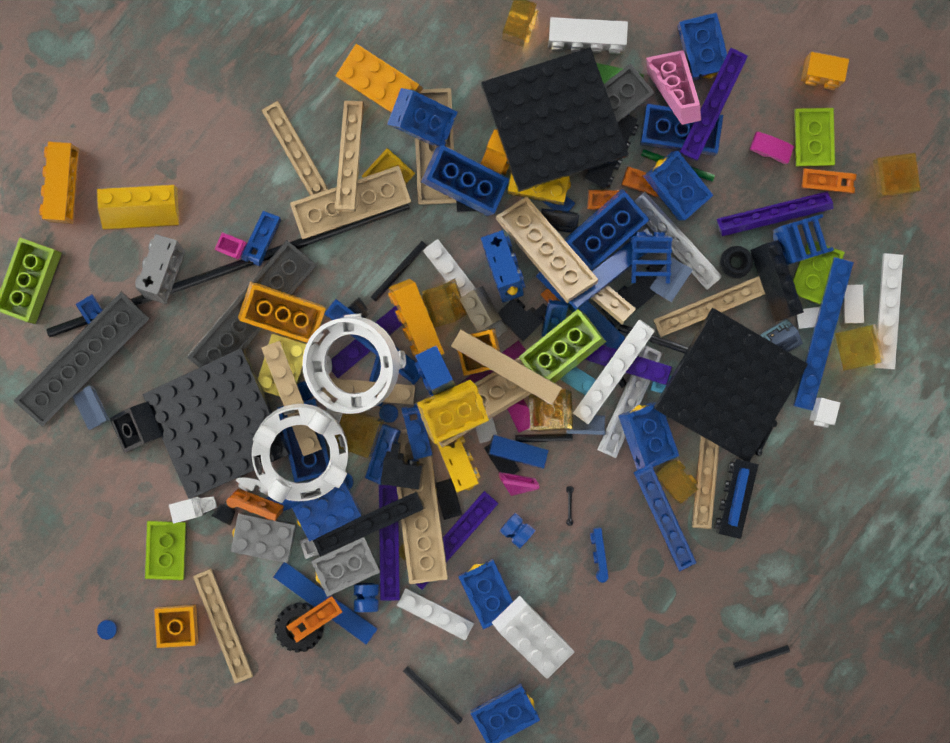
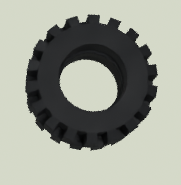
M296 602L295 604L288 605L278 615L274 631L277 634V641L281 642L280 645L282 647L288 648V651L293 650L295 653L300 651L306 652L315 647L322 638L325 625H322L297 643L294 640L295 636L286 627L292 618L304 615L313 609V606L305 602Z

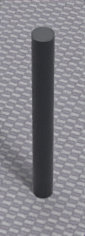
M423 241L413 249L371 295L375 302L426 248L427 245Z
M620 324L618 331L629 334L633 328ZM652 335L649 339V342L684 354L689 348Z
M409 666L403 670L457 724L461 723L463 718Z

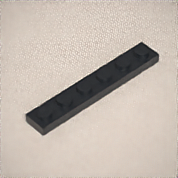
M416 491L314 539L313 542L321 557L425 509Z

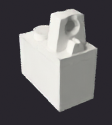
M199 496L169 504L173 524L203 516L206 512L217 508L214 496L204 498Z

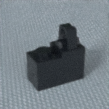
M512 299L498 314L502 319L501 321L524 342L543 323L544 317L542 315L547 310V306L544 303L537 310L532 307L525 311L524 308L526 306L519 299L516 301Z
M393 442L391 452L387 451L384 457L381 484L419 490L424 464L419 463V460L416 459L405 461L404 454L400 453L401 443Z

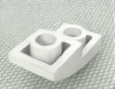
M238 477L236 479L239 483L238 487L246 492L249 490L254 491L258 485L260 487L258 490L268 496L269 490L259 479L251 477Z

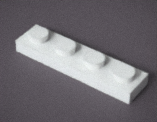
M407 588L397 606L463 640H466L474 625V622Z

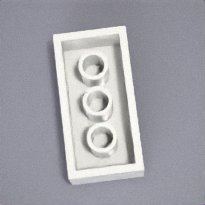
M550 17L548 48H552V51L571 49V52H577L591 47L593 53L609 51V54H620V52H624L627 45L628 22Z
M521 596L492 622L498 632L546 679L575 653L569 644Z

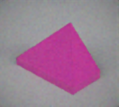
M221 233L214 250L239 260L247 242Z
M524 399L507 408L519 433L536 425Z
M501 472L498 475L511 496L537 490L540 487L535 478Z

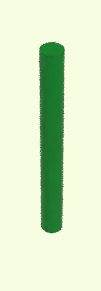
M643 149L641 153L642 157L656 162L665 157ZM692 167L700 178L713 182L714 174Z

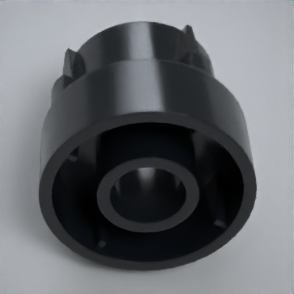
M731 246L719 258L720 270L728 278H742L751 271L753 256L742 246ZM733 257H737L741 261V265L738 268L733 267L731 264Z

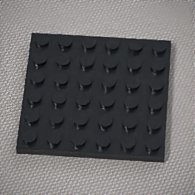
M591 47L481 82V87L518 192L629 156Z
M712 307L653 408L739 458L750 462L808 363Z
M244 348L238 349L142 394L145 401H148L156 423L160 428L161 438L188 499L254 471L252 463L253 437L261 423L272 413V410ZM281 432L277 434L271 444V462L291 454ZM257 455V457L260 458V463L262 466L261 455Z

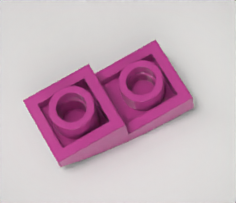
M755 132L750 150L763 157L769 156L783 164H788L794 146L773 136Z

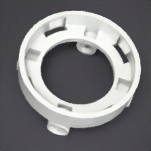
M361 314L344 315L343 318L332 320L319 327L310 337L303 355V373L311 393L327 408L346 414L369 411L371 408L382 403L394 389L399 369L406 366L404 351H397L388 333L375 322L362 318ZM328 329L331 333L324 338L319 346L316 342H319L324 335L322 332ZM354 334L366 338L375 346L381 360L380 375L374 386L366 392L354 394L345 392L338 388L328 375L332 371V361L327 356L328 350L334 341L344 335ZM323 387L338 399L335 403L321 391Z
M292 404L281 407L265 418L253 437L252 463L255 473L261 483L269 490L268 496L277 502L283 503L285 499L308 501L319 498L334 487L339 488L347 475L345 469L348 461V444L345 433L338 421L319 407L308 404ZM298 409L300 415L290 416L280 420L279 414L284 413V415L295 413V410ZM294 425H306L315 432L322 434L330 447V461L326 470L318 478L306 483H294L282 478L274 470L270 461V447L275 437L285 428ZM340 434L338 439L340 441V446H344L343 453H339V446L335 435ZM257 455H261L262 466L260 463V458L257 457Z

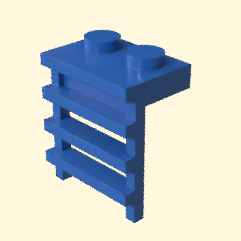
M823 214L783 225L773 230L774 241L779 240L787 265L834 251L833 247L827 248L818 219L823 218ZM812 221L820 251H816L808 222ZM798 225H802L811 254L806 255Z
M637 231L635 235L629 238V243L633 244L631 283H636V276H666V283L670 284L672 237L665 235L666 232H654V235H646L644 231ZM637 253H667L666 260H637ZM636 264L666 265V272L636 271Z

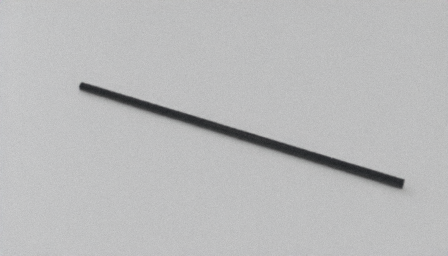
M407 204L304 240L299 238L290 243L297 249L404 212L409 210L410 207ZM282 245L267 250L263 261L271 259ZM241 259L173 284L170 295L254 265V263ZM143 295L131 298L137 306L154 301L145 298ZM81 316L46 330L48 336L53 337L88 323Z

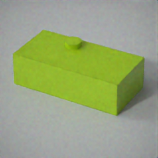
M19 237L0 289V312L25 322L36 324L62 252Z
M577 309L520 355L519 359L527 368L556 383L606 343V340L586 314Z

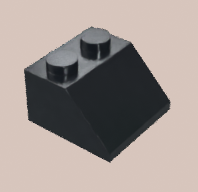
M148 401L132 406L110 418L124 453L162 437Z

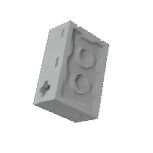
M155 234L154 239H151L149 243V253L143 259V269L141 275L137 276L135 285L136 289L145 298L167 304L185 250L177 240Z
M239 513L236 526L232 531L233 542L231 552L288 563L291 557L297 524L281 520L273 521L261 516Z
M364 537L311 561L315 568L316 581L323 587L327 597L380 573Z

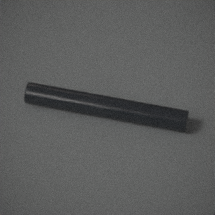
M573 434L515 435V441L521 443L573 441Z
M786 645L734 662L733 665L735 670L789 653L790 649Z

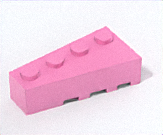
M684 50L646 58L647 74L680 123L683 125L701 121L700 103Z

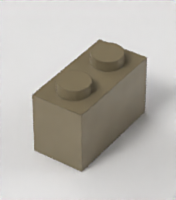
M483 286L459 298L477 332L502 320Z

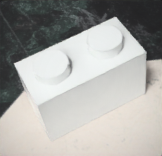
M816 398L809 420L814 421L815 426L823 428L835 425L840 402Z

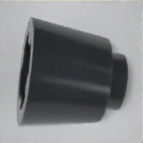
M360 297L348 307L353 313L361 314L362 318H366L369 315L367 312L368 308Z
M225 501L224 504L220 503L212 517L231 526L236 511L234 508H230Z

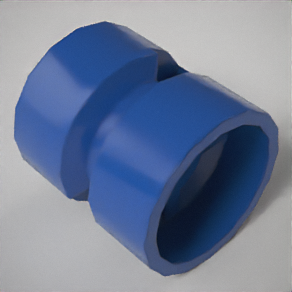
M514 513L499 531L506 538L511 537V542L520 549L536 530L528 523L524 524L523 519Z
M354 584V595L357 597L354 600V612H378L379 600L376 599V596L379 595V584Z

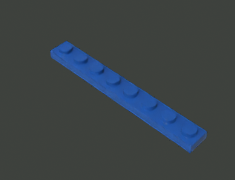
M836 257L833 258L805 360L808 365L801 375L793 403L796 407L813 411L854 262Z

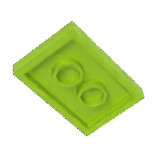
M834 108L794 109L795 167L834 166Z
M814 241L816 251H820L819 242ZM806 243L804 248L806 255L811 254L808 244ZM833 248L834 251L799 261L793 277L798 297L821 305L833 258L843 259L845 252Z
M147 521L145 579H185L187 522L173 524L171 521Z

